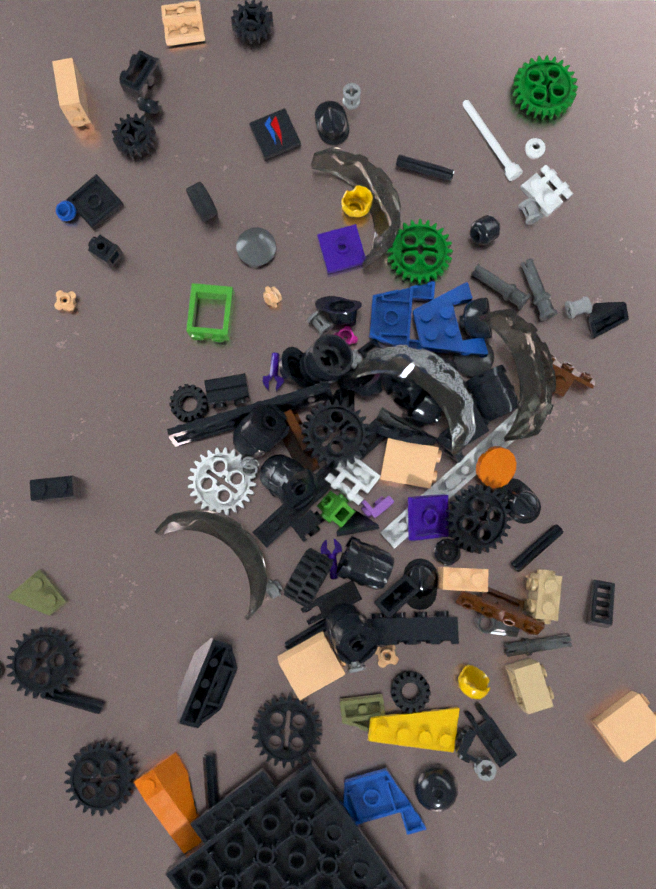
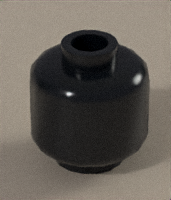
M484 215L474 221L470 227L471 239L480 245H487L500 235V223L491 215Z

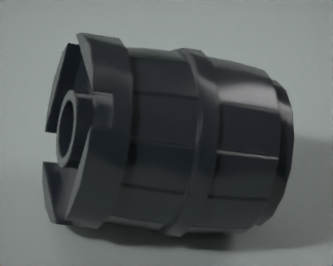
M504 365L491 368L479 376L476 375L466 381L468 389H471L472 395L477 401L481 414L488 422L519 409V400L515 388L506 375L507 371Z
M262 403L256 405L249 415L240 421V424L233 432V444L236 450L245 457L251 456L253 458H259L275 447L276 443H279L288 434L289 425L286 426L285 420L287 418L278 407L270 403L267 405H262Z
M284 454L273 455L263 463L260 469L262 485L286 507L299 509L312 500L314 496L312 492L318 486L317 477L298 461Z
M351 536L345 546L348 548L340 557L336 576L343 579L347 578L360 586H366L375 590L383 589L391 575L394 557L376 545L361 542L360 539Z
M350 604L338 605L328 613L325 629L329 641L335 647V652L341 661L353 665L351 662L358 661L360 664L370 659L377 651V639L379 640V637L365 615L357 607Z

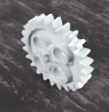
M226 447L223 453L216 448L215 454L208 450V457L200 455L202 462L194 461L197 468H190L194 476L188 477L189 480L193 481V484L188 485V488L195 490L190 496L198 497L195 500V504L203 502L201 505L202 510L209 507L208 513L212 514L216 509L218 516L221 515L222 510H224L226 515H229V509L237 513L238 505L244 509L243 501L250 502V499L247 497L248 494H255L250 490V487H255L257 484L251 482L252 479L256 478L255 474L246 476L240 471L238 463L243 459V455L239 454L236 457L235 449L229 454ZM218 462L225 463V469L222 472H216L215 470ZM211 470L220 478H225V481L236 488L238 492L234 493L226 486L220 485V482L210 476L207 471ZM235 474L242 475L240 484L235 485L232 483V477ZM212 479L213 485L210 489L203 488L204 480ZM222 491H228L230 494L229 499L225 502H221L219 498Z

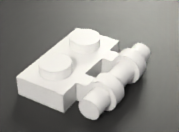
M546 164L540 170L545 175L543 178L535 173L521 185L520 189L528 198L535 197L537 208L547 217L562 205L563 201L559 198L560 195L563 194L566 199H569L573 192L569 189L570 186L566 182L563 183L560 180L557 172L554 169L551 170ZM551 181L557 189L553 191L547 185L548 182Z
M354 457L355 462L352 465L348 461L344 468L341 463L338 464L337 468H335L340 472L337 478L329 473L325 480L331 484L333 489H338L345 494L350 502L354 501L359 505L364 498L357 494L358 491L362 489L368 494L381 476ZM345 477L355 484L352 489L342 482Z

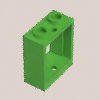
M192 283L186 332L192 339L204 340V338H212V341L215 342L230 340L235 298L233 287ZM198 298L226 300L223 329L194 327Z

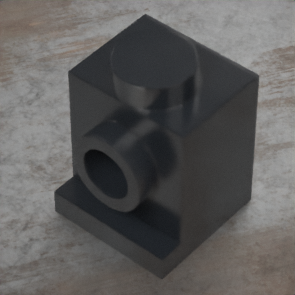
M101 234L97 238H91L88 243L90 254L109 268H112L123 254L117 244L112 243Z
M309 510L291 526L305 543L307 541L306 536L309 534L312 537L320 531L319 526L325 520L318 511L313 513L312 510Z

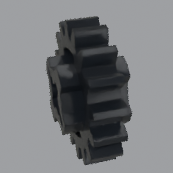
M245 0L244 6L238 4V10H233V16L231 17L232 30L236 33L237 38L242 37V42L249 39L250 44L253 43V40L260 43L261 37L266 40L267 33H272L271 27H274L273 14L269 12L268 5L263 7L262 1L255 4V0H252L251 4H249Z
M137 113L134 114V117H130L127 114V119L125 120L120 117L121 123L114 124L117 130H112L114 136L112 139L118 151H122L124 156L130 153L132 158L135 157V154L142 157V152L148 154V147L154 148L152 141H157L155 136L156 130L151 120H146L144 115L139 118Z

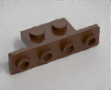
M531 343L520 344V352L536 359L527 375L528 379L563 397L574 380L592 389L595 387L594 377L584 371L580 373L574 370L575 367L570 363H561L556 360L554 355L548 352L544 354L539 352L538 348Z
M290 409L284 413L287 418L285 420L286 426L289 425V431L282 440L292 459L314 472L320 466L315 457L311 458L312 451L305 450L309 444L302 443V440L307 437L301 435L300 425L303 423L298 413L293 414Z
M488 587V592H481L480 597L466 591H461L456 599V603L465 609L477 611L487 618L497 619L507 626L517 627L530 635H538L545 627L544 622L522 614L525 601Z

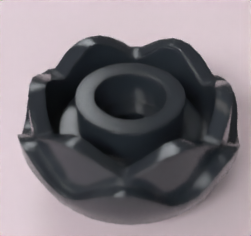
M141 96L136 101L139 110L147 113L157 114L162 107L160 101H153L149 98L144 99Z
M449 538L443 539L435 546V558L443 565H453L460 559V546L454 544L453 540Z

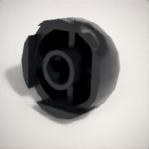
M487 297L469 302L464 308L463 315L459 316L461 328L465 327L467 334L472 338H492L491 312Z
M406 366L397 367L383 378L386 392L388 395L392 393L395 397L393 401L402 408L410 409V406H414L424 394L423 377L420 372Z
M425 385L427 389L424 390L423 396L414 406H410L406 414L402 413V417L415 426L424 427L431 423L435 424L442 416L440 413L443 407L442 399L438 392L430 385Z
M430 764L423 767L417 773L414 793L418 802L425 809L432 812H443L455 803L458 795V783L453 773L447 767Z

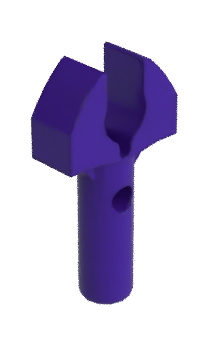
M277 352L271 355L270 373L267 376H263L262 382L268 391L270 388L269 383L273 378L277 382L276 392L284 385V378L278 375L279 365L277 362L279 361L280 354Z
M334 539L335 549L332 554L327 549V540L321 546V554H325L333 560V566L329 571L330 579L332 580L338 579V576H336V556L339 552H342V546L336 539Z

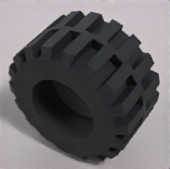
M312 548L307 549L289 578L283 595L305 608L309 607L332 568L333 560Z

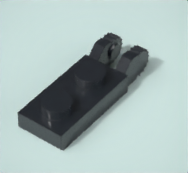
M349 581L318 597L309 607L301 608V611L304 613L316 606L319 607L321 613L307 620L308 625L322 618L326 619L328 613L336 606L342 604L353 605L362 600V597L355 583Z
M479 703L476 705V708L485 719L484 722L478 725L474 716L469 711L465 715L498 767L501 768L515 758L517 754L492 717L488 716Z

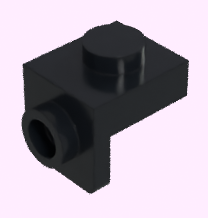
M468 725L464 729L461 728L457 733L455 739L457 743L454 749L458 753L457 757L464 762L469 763L471 760L477 763L478 758L468 751L477 732Z

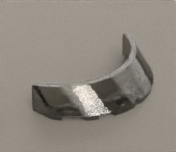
M330 147L314 153L311 162L312 169L328 172L343 179L354 188L360 185L367 187L372 192L373 203L370 212L374 223V241L370 254L366 255L362 263L364 269L383 256L394 243L401 225L400 199L388 175L380 167L377 168L368 161L369 158L361 154L355 155L342 151L339 147Z
M513 309L497 310L478 316L479 321L491 327L506 343L514 358L519 375V409L512 427L504 436V441L536 436L541 432V427L547 415L551 414L554 406L551 404L552 394L556 391V376L549 348L546 342H542L536 333L538 329L532 323L525 321Z
M397 345L381 349L377 348L369 352L352 376L358 378L368 374L384 373L414 380L416 384L425 389L436 400L443 410L451 431L452 454L457 455L462 451L475 434L476 423L473 410L474 401L471 393L468 394L460 374L450 364L445 363L441 357L423 348L419 350L408 347V345Z
M188 510L169 515L155 529L154 532L157 535L180 530L203 532L224 542L238 556L245 568L250 585V606L248 614L244 617L248 621L263 604L267 587L264 557L253 536L248 531H245L240 523L218 512Z

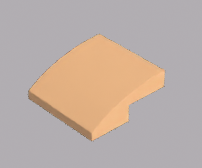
M199 0L161 6L167 46L205 41Z

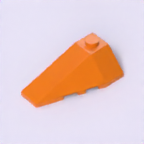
M176 751L141 774L134 781V784L149 808L185 854L200 844L202 840L190 825L198 817L194 805V796L190 787L188 770Z

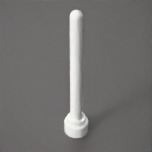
M465 100L463 107L504 165L506 177L509 181L515 180L522 174L523 170L518 164L511 162L471 102Z

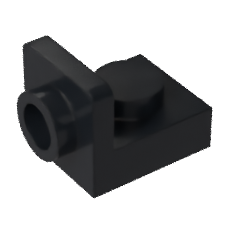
M449 426L440 433L436 441L443 452L460 463L464 458L461 451L462 446L456 441L458 436L454 428Z

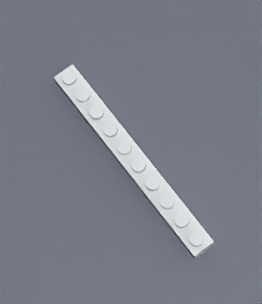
M535 394L532 395L519 409L472 449L460 463L452 467L431 486V489L429 488L421 496L448 494L450 499L476 475V464L482 453L488 451L487 449L490 447L501 446L506 448L540 418L548 410V407ZM408 508L380 532L394 549L408 537Z

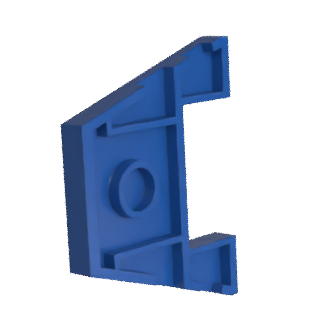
M435 281L419 286H410V288L402 290L397 289L373 295L369 337L429 361L431 351H423L419 340L410 339L412 300L431 301L434 299Z
M468 282L413 310L412 314L423 351L455 352L469 356V354L479 355V357L483 358L488 356L484 338L462 340L453 305L472 301L473 298Z
M387 768L344 780V807L357 825L401 813L407 835L426 830L425 822Z

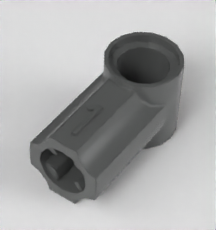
M480 613L475 617L474 625L483 633L516 638L518 636L519 628L507 626L502 621L489 618L490 626L483 629L481 627V620L485 616Z

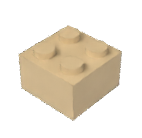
M526 658L505 665L518 707L526 714H531L554 707L552 703L554 695L551 687L546 685L544 678L547 677V673L543 664L534 659Z

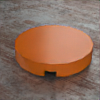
M494 446L488 448V451L480 455L476 464V474L484 485L491 488H500L508 484L513 478L516 471V459L510 450L501 446Z

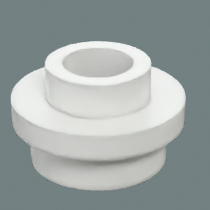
M538 138L530 139L525 145L527 156L532 159L541 157L545 152L544 142Z

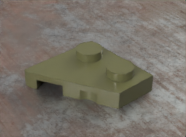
M42 569L36 571L7 596L15 602L48 616L53 615L68 602Z
M383 694L340 699L342 723L349 726H357L361 730L368 732L371 717L385 715Z

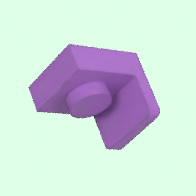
M381 496L373 503L375 507L372 509L364 499L361 502L363 506L361 510L368 518L372 516L375 520L394 504V501L390 496L386 498Z

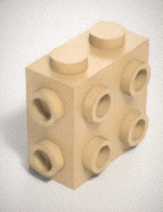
M537 569V573H530V577H527L526 590L529 591L528 599H525L524 611H526V616L533 617L545 624H551V620L558 621L562 576H556V571Z

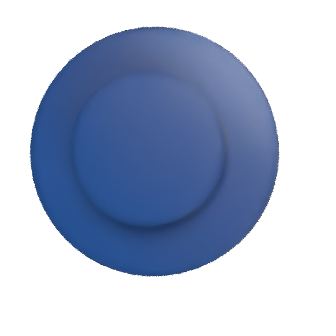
M62 201L56 206V214L62 221H71L76 215V208L72 202Z

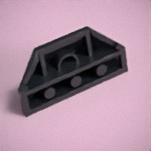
M210 638L194 652L178 691V724L199 728L203 722L221 710L238 669L230 643Z

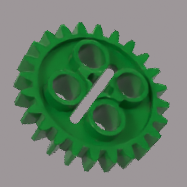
M539 55L536 62L533 58H530L529 63L524 62L522 68L518 69L513 80V96L517 97L516 104L522 103L520 110L528 109L526 115L533 112V118L540 114L542 120L545 115L552 119L554 114L559 117L561 112L565 113L568 107H571L577 95L578 86L575 84L578 79L572 78L575 73L574 71L568 72L570 65L562 66L564 60L557 63L555 56L551 61L548 55H546L544 60Z
M419 219L418 224L411 220L410 226L404 222L402 229L397 227L396 234H391L392 241H388L387 246L390 248L386 252V254L391 256L388 257L387 261L393 262L390 267L391 270L397 268L396 276L401 273L403 274L402 281L408 277L410 278V284L413 283L414 279L417 280L418 285L421 284V280H424L427 284L430 278L436 281L437 274L442 277L444 274L443 270H448L449 265L447 263H451L452 258L450 255L453 253V250L448 248L451 247L452 242H446L449 235H442L444 228L437 230V223L429 226V220L425 224H422L421 219ZM411 239L414 244L408 245L405 243V240ZM425 240H432L435 244L428 245L425 243ZM412 259L414 264L409 265L404 260ZM432 259L435 264L428 265L425 260Z

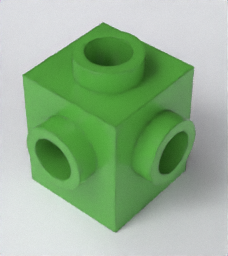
M331 490L317 505L322 511L321 516L328 523L334 521L341 528L355 513L347 504L349 500L341 493L336 495Z

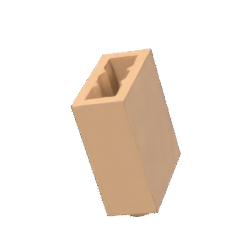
M73 58L52 61L59 106L70 125L79 127L91 123L84 79Z
M387 437L380 479L431 489V484L435 483L437 478V471L434 470L435 464L440 462L442 450H438L439 446L437 443H435V446L420 445Z
M438 567L437 588L442 590L488 592V569Z
M323 631L277 656L279 665L299 700L345 675L343 667L346 664L335 654L333 650L335 647Z
M630 691L591 721L615 756L624 763L656 739V712H652L648 707L650 702L642 693L639 694L634 691Z

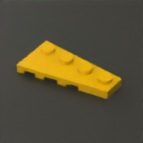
M450 707L449 709H432L431 711L424 712L418 711L407 714L371 717L368 740L371 742L454 753L460 708Z

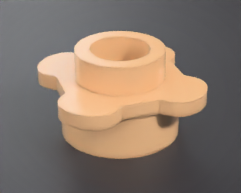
M266 286L263 298L268 305L277 308V303L282 300V296L276 287L270 288Z
M62 290L57 291V302L54 304V307L57 310H74L76 294L73 291L69 293Z
M395 645L378 646L375 654L378 655V665L384 668L388 664L392 663L395 665L398 663L399 658L394 651Z

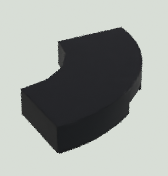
M379 425L376 429V433L388 438L408 443L435 446L436 438L423 431L408 430L395 425Z

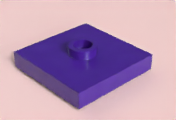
M356 224L317 234L328 274L367 264Z
M448 494L408 497V540L416 541L449 537V530L445 528L449 525V521L444 520V518L449 517V513L446 512V509H449Z

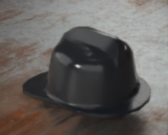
M325 101L316 108L315 122L320 138L330 145L343 143L349 135V123L343 106L335 101Z
M338 296L321 297L315 302L317 309L327 312L334 324L342 326H355L357 310L362 306L360 301Z
M288 347L283 351L281 359L277 362L281 376L287 381L297 383L302 388L313 386L303 378L300 371L299 361L303 352L296 347Z
M356 366L355 369L351 367L347 373L337 380L338 385L344 389L354 390L361 397L381 393L382 383L380 376L382 369L376 366Z
M512 478L508 484L496 488L498 490L497 494L504 495L502 500L509 502L505 508L511 509V512L508 514L516 522L522 524L531 523L540 515V500L519 479Z
M414 559L405 567L404 575L407 574L421 591L408 601L407 604L413 609L424 610L432 606L436 600L437 570L426 559Z

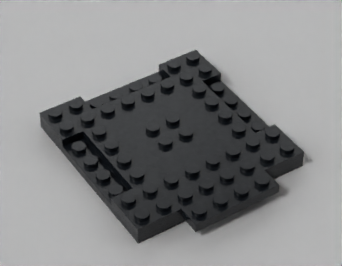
M313 759L277 786L266 770L262 768L195 818L190 825L202 842L170 865L165 874L175 889H405L395 873L387 867L341 803L338 794Z

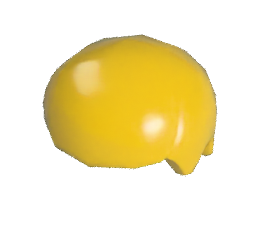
M357 185L354 190H347L341 200L342 210L350 217H363L372 207L373 196L367 187Z
M466 665L458 676V686L471 699H482L491 689L488 687L489 677L475 666Z

